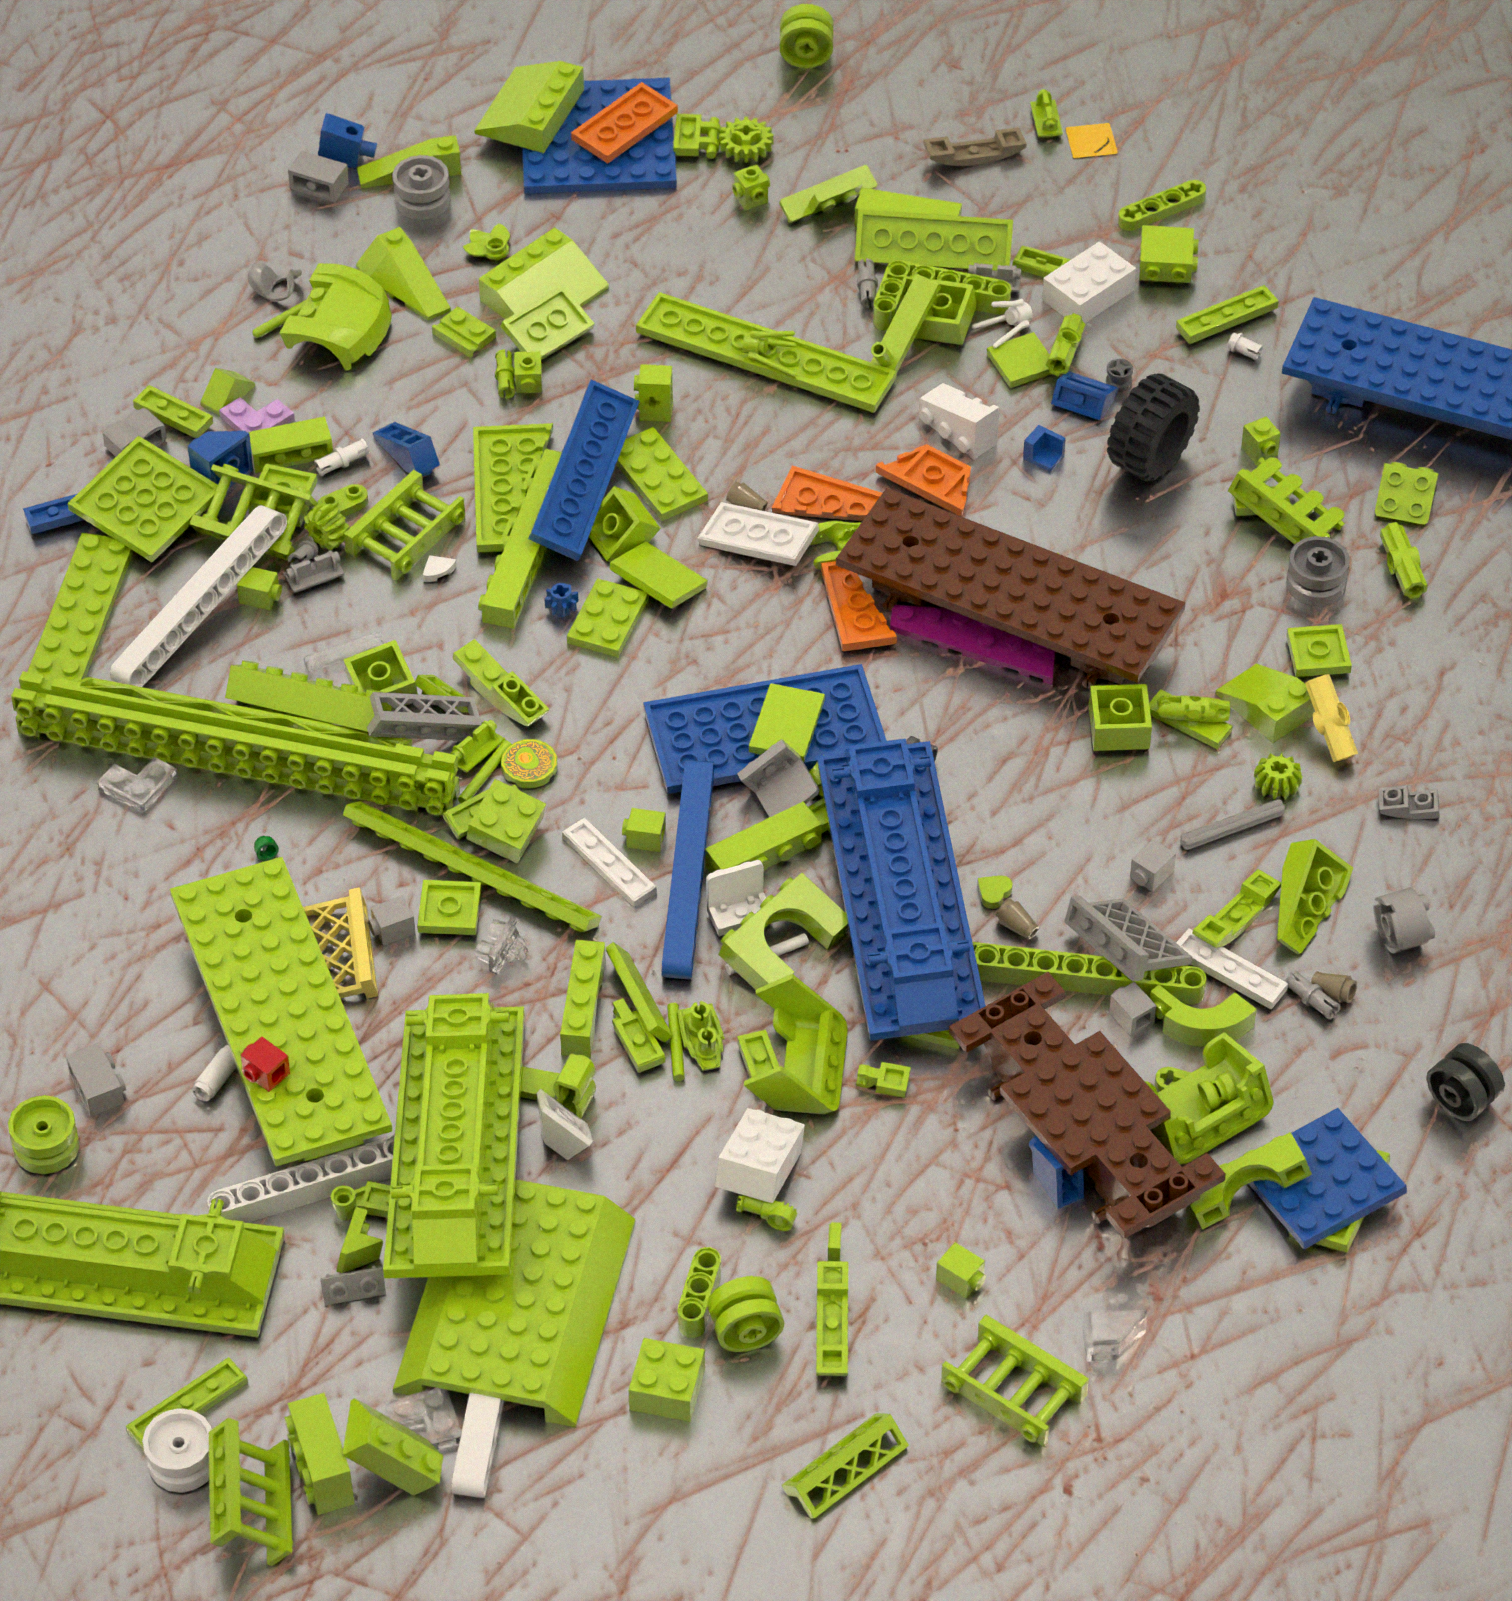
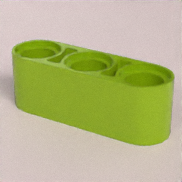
M703 1247L695 1252L679 1301L678 1329L683 1336L688 1338H696L704 1333L710 1316L707 1307L708 1298L718 1288L721 1280V1256L712 1247Z

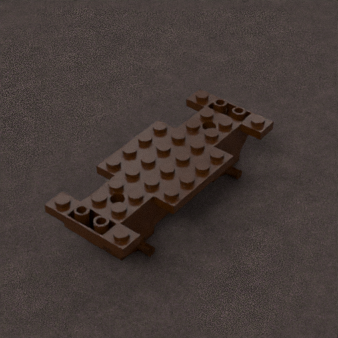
M1046 972L950 1025L949 1034L966 1053L984 1044L992 1061V1069L1001 1079V1083L988 1089L990 1098L995 1101L1003 1096L1057 1161L1063 1165V1168L1070 1176L1081 1169H1084L1095 1181V1190L1104 1199L1106 1204L1092 1212L1093 1219L1098 1224L1108 1219L1125 1239L1144 1227L1150 1228L1199 1200L1201 1194L1224 1182L1226 1173L1208 1153L1183 1167L1175 1160L1150 1131L1171 1119V1111L1101 1031L1096 1032L1077 1044L1073 1043L1045 1010L1065 999V990L1049 972Z

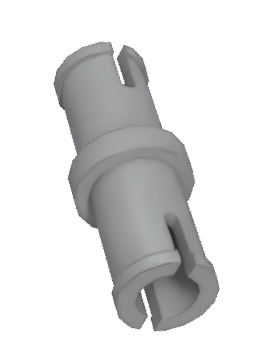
M867 258V267H864L863 259L858 262L859 279L857 280V286L861 291L862 307L870 309L869 300H871L872 308L874 307L878 279L874 273V261Z
M1298 971L1291 972L1295 978H1292L1290 975L1287 976L1285 982L1288 983V988L1300 996L1305 1005L1313 1006L1329 1020L1333 1018L1330 1012L1337 1015L1340 1010V1004L1327 996L1321 986L1312 984L1300 975Z

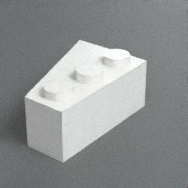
M942 383L919 398V418L939 432L943 438L948 439L957 446L962 453L975 460L997 445L999 407L995 405L991 407L985 406L981 399L976 397L971 400L965 397V392Z

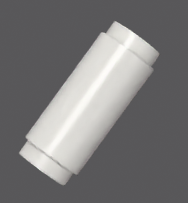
M225 1045L224 1048L219 1050L194 1082L192 1092L198 1099L209 1101L210 1098H213L237 1066L229 1045Z

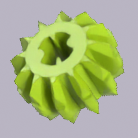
M323 502L316 505L304 517V527L309 532L308 536L312 537L314 542L318 543L322 549L332 550L337 548L345 541L344 533L350 528L349 524L345 522L346 517L340 514V509L336 510L331 503L327 505Z
M1270 753L1267 758H1261L1254 769L1256 789L1262 790L1263 797L1272 795L1273 800L1278 796L1286 800L1289 794L1295 795L1298 787L1302 784L1303 778L1300 763H1294L1293 756L1285 758L1283 753L1279 756H1274Z

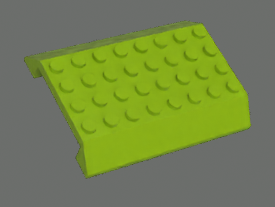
M515 1179L510 1274L428 1277L393 1386V1392L424 1398L426 1388L430 1386L467 1394L475 1393L500 1398L504 1401L544 1408L545 1422L576 1428L634 1229L635 1218L604 1195Z

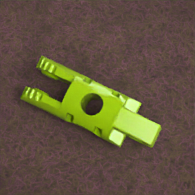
M1163 695L1157 700L1159 707L1158 715L1162 718L1195 722L1229 721V701L1186 695Z

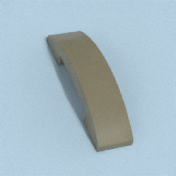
M1019 127L995 130L994 138L957 143H950L948 136L923 139V145L930 160L951 166H973L995 162L1012 156L1027 147Z

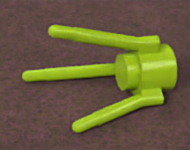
M751 330V332H746L743 339V352L749 353L748 359L757 360L792 377L797 376L796 372L760 356L761 353H766L768 345L796 347L795 342L769 340L767 338L794 336V331L758 332Z

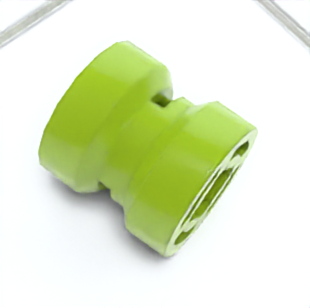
M1227 1072L1217 1075L1216 1079L1211 1082L1205 1080L1197 1084L1200 1098L1208 1111L1218 1108L1220 1103H1230L1238 1098L1235 1085Z

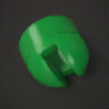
M263 835L254 842V851L260 860L268 861L278 854L279 847L272 837Z

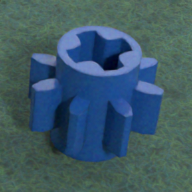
M556 583L551 589H546L547 597L544 598L545 608H551L553 616L567 617L572 611H577L576 603L579 602L578 592H571L570 584Z

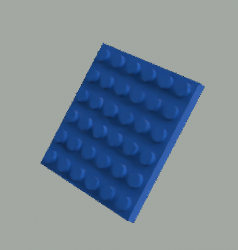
M670 77L584 81V91L546 151L541 153L523 148L524 194L677 188L675 152H673V118L667 120L609 163H606L571 140L572 131L641 82L671 101Z

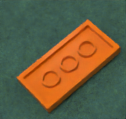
M641 82L572 131L571 140L606 163H609L678 113V105Z

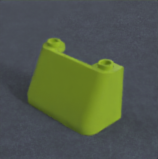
M1225 1032L1206 1044L1203 1050L1205 1065L1159 1092H1157L1152 1083L1145 1081L1171 1111V1119L1150 1131L1179 1164L1191 1162L1263 1119L1272 1110L1274 1102L1265 1065ZM1227 1072L1235 1085L1238 1098L1230 1103H1220L1218 1108L1208 1111L1200 1098L1197 1084L1205 1080L1211 1082L1216 1079L1217 1075Z

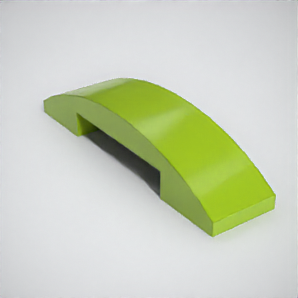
M1257 869L1242 883L1240 892L1214 917L1209 914L1193 929L1192 934L1215 948L1227 945L1242 934L1258 918L1281 888V882Z
M817 1261L816 1376H848V1261Z

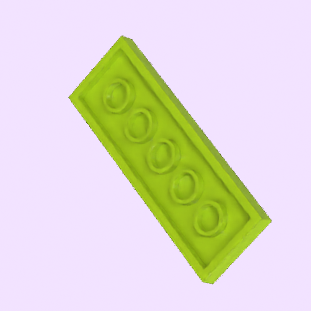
M858 209L855 262H859L862 259L866 262L867 258L873 260L874 263L881 264L902 260L939 268L968 270L969 265L977 263L993 265L992 270L997 271L998 265L1010 266L1013 220Z

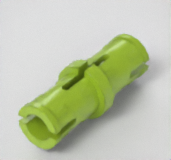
M502 349L495 354L497 365L495 379L498 381V395L503 398L504 390L505 399H510L515 395V369L512 366V353L508 350L506 358L505 349Z

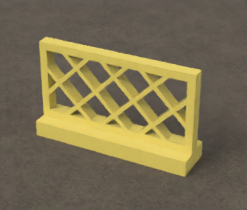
M360 887L350 889L348 897L303 907L306 916H319L311 928L314 935L322 939L318 944L321 952L328 944L337 947V950L330 958L325 955L323 957L328 969L334 967L340 970L339 974L333 979L340 998L365 993L367 999L377 997L378 989L368 924L367 904ZM347 907V912L340 920L331 916L336 909ZM326 921L335 925L327 935L318 931ZM341 929L350 933L343 943L334 939ZM344 952L353 956L345 966L336 962ZM347 975L356 980V985L342 987L339 984Z

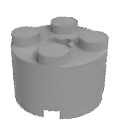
M1408 887L1375 898V901L1379 902V904L1373 906L1376 926L1380 937L1387 936L1390 943L1385 944V946L1391 953L1426 944L1429 940L1435 938L1434 927L1429 922L1426 912L1429 911V903L1424 894L1418 895L1413 888Z

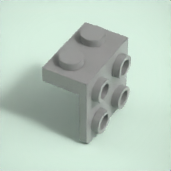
M782 739L737 773L741 781L756 793L769 817L798 803L804 802L807 804L819 794V788L799 754Z

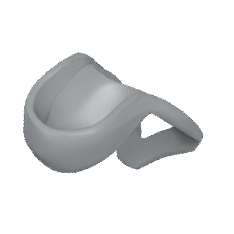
M259 262L250 267L248 282L259 295L272 302H279L288 299L292 295L294 279L299 278L302 271L300 269H288L287 273L277 275L268 265ZM287 279V291L272 292L273 287L277 283Z

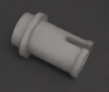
M311 540L300 542L298 549L288 557V562L295 558L290 565L306 560H314L318 556L317 544Z

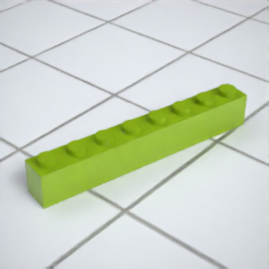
M545 449L542 458H538L536 461L535 475L533 478H529L526 497L522 496L519 503V514L512 519L510 536L506 535L504 538L502 555L497 556L495 572L493 575L490 574L487 580L486 594H482L479 599L478 610L482 611L483 623L512 629L516 626L547 547L528 538L562 453L560 451Z

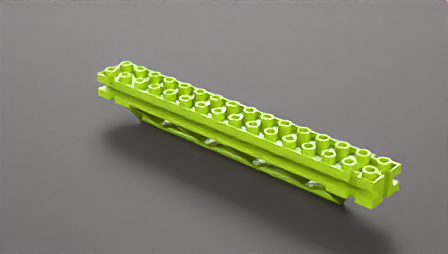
M22 671L19 678L20 689L15 688L11 695L13 709L17 712L15 719L18 733L27 736L40 737L41 733H44L53 741H63L83 747L104 749L108 752H119L134 757H144L161 762L185 765L190 768L196 767L216 773H226L242 778L278 783L298 789L334 794L350 799L375 802L380 805L400 807L406 810L417 811L419 807H423L432 815L443 816L445 811L453 808V799L457 800L460 793L459 777H456L458 771L457 755L435 751L433 755L425 754L423 748L412 747V739L371 737L366 731L92 677H86L79 681L54 678L53 681L45 680L44 675Z

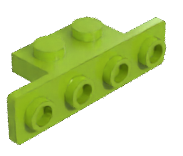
M863 165L780 200L779 205L789 223H793L817 212L828 211L839 203L852 201L860 194L861 188L875 189L878 184L869 167Z

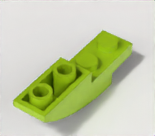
M475 639L453 653V660L471 678L470 684L486 700L508 717L528 727L549 712V708L513 671L507 673Z

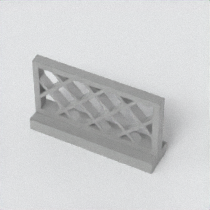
M1081 896L1071 897L1064 922L1132 981L1142 980L1145 971L1191 964L1192 956L1124 898L1088 903Z

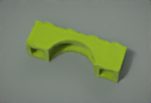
M575 941L560 1032L562 1056H569L572 1053L591 1058L595 1035L597 998L599 988L603 985L606 966L605 942Z
M1289 1132L1283 1136L1275 1137L1269 1143L1257 1149L1247 1151L1243 1156L1229 1163L1221 1164L1219 1167L1226 1173L1225 1181L1201 1194L1200 1199L1190 1204V1207L1203 1230L1230 1216L1231 1201L1236 1192L1246 1184L1258 1180H1269L1286 1188L1312 1175L1292 1133Z

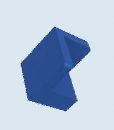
M1038 425L1024 440L1023 459L1050 472L1065 456L1066 439Z

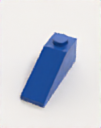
M393 422L372 433L378 443L408 473L415 470L421 473L423 477L432 473V469L440 466L431 436L397 422Z

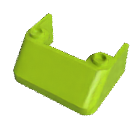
M793 974L756 989L755 994L774 1009L773 1027L778 1034L787 1040L784 1067L779 1066L745 1080L744 1086L777 1111L828 1114L837 1110L840 1104L848 1033L847 1023L843 1015Z

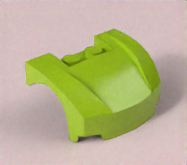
M318 263L309 279L313 289L297 316H289L279 334L287 349H292L295 344L303 341H311L323 345L334 353L345 370H350L351 363L357 361L362 355L370 356L386 336L392 319L389 300L383 287L360 270L341 264Z

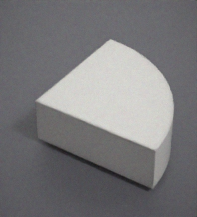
M429 555L423 572V582L437 581V578L446 574L450 575L456 568V559Z

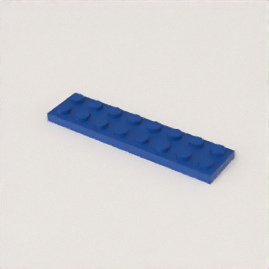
M592 379L590 380L532 527L529 540L579 561L640 401Z

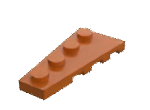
M792 465L774 501L772 513L863 521L882 495V492Z
M836 561L821 563V572L842 652L897 644L895 632L888 627L887 620L882 612L879 613L874 599L865 591L863 582L858 574L836 566Z

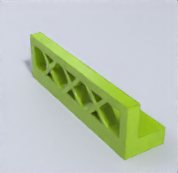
M875 1413L781 1486L787 1496L798 1497L808 1516L814 1519L902 1452L909 1444L891 1414ZM890 1431L897 1444L888 1451L880 1449L882 1435ZM863 1450L872 1451L870 1464L865 1469L856 1467L858 1454ZM839 1468L848 1469L846 1483L841 1487L832 1486L834 1472ZM815 1486L823 1487L822 1502L814 1507L806 1493Z

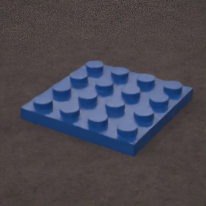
M1339 1108L1292 1132L1312 1175L1286 1188L1269 1180H1258L1248 1183L1303 1249L1407 1193V1185Z

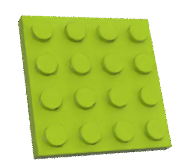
M138 435L68 502V509L153 562L190 526L189 523L193 514L200 516L210 506L218 484Z

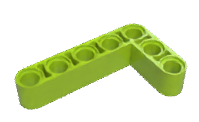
M895 260L887 265L876 294L873 307V324L877 329L887 331L916 274L928 279L974 285L977 303L975 311L995 315L1005 314L1006 310H1008L1009 307H993L992 302L1010 301L1011 286L1007 281Z

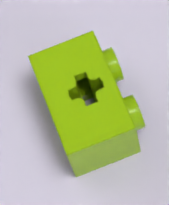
M640 364L639 375H634V391L639 392V394H635L634 399L640 401L637 410H639V421L671 422L673 410L672 366Z

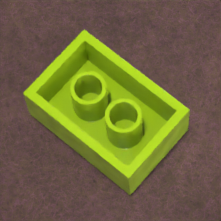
M325 1392L289 1402V1416L284 1417L288 1431L287 1439L291 1452H294L296 1456L295 1463L300 1478H303L305 1484L303 1488L308 1505L314 1503L317 1515L354 1505L350 1468L346 1457L342 1456L343 1447Z

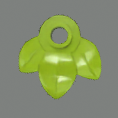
M501 223L494 226L490 233L471 229V243L464 245L463 249L472 256H486L493 260L502 259L509 253L507 243L510 240V232Z

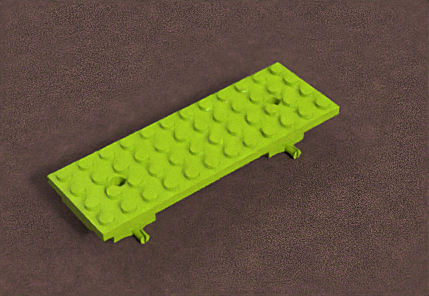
M283 857L170 888V895L275 1167L296 1160L298 1162L312 1160L364 1144L363 1140L392 1132V1123ZM261 1036L286 1053L289 1058L290 1074L270 1092L256 1082L248 1081L242 1073L241 1054L249 1044L255 1043Z
M489 993L429 995L428 1006L425 1010H406L383 1265L384 1279L510 1274L525 1022L524 1006L494 1007V1003L490 1002Z
M0 1190V1304L259 1337L285 1237L284 1227L226 1219L221 1216L224 1201L218 1199L217 1202L216 1198L211 1200L208 1214L190 1215L1 1192Z

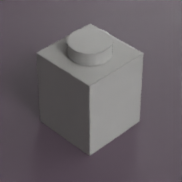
M1152 839L1132 858L1130 878L1138 885L1144 886L1153 892L1174 872L1176 853Z
M404 896L370 907L372 919L368 920L369 928L373 936L378 935L383 946L416 934L414 916Z
M1135 982L1126 987L1118 988L1111 995L1109 1013L1130 1036L1154 1024L1156 1005Z

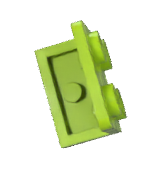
M1399 462L1384 463L1375 515L1385 519L1426 525L1429 521L1434 492L1437 487L1438 473L1426 467L1414 469Z

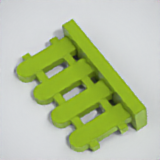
M1261 457L1256 463L1258 467L1252 472L1248 469H1241L1228 489L1230 494L1293 544L1304 538L1314 536L1330 538V531L1334 528L1341 530L1345 525L1342 521L1345 516L1343 510L1338 507L1326 509L1321 505L1324 500L1323 495L1316 490H1311L1308 493L1300 488L1303 483L1302 478L1296 474H1289L1287 477L1280 472L1282 464L1274 457H1270L1267 460ZM1273 478L1278 484L1270 488L1265 483ZM1292 495L1300 499L1294 505L1287 501ZM1313 511L1320 515L1314 522L1307 517Z

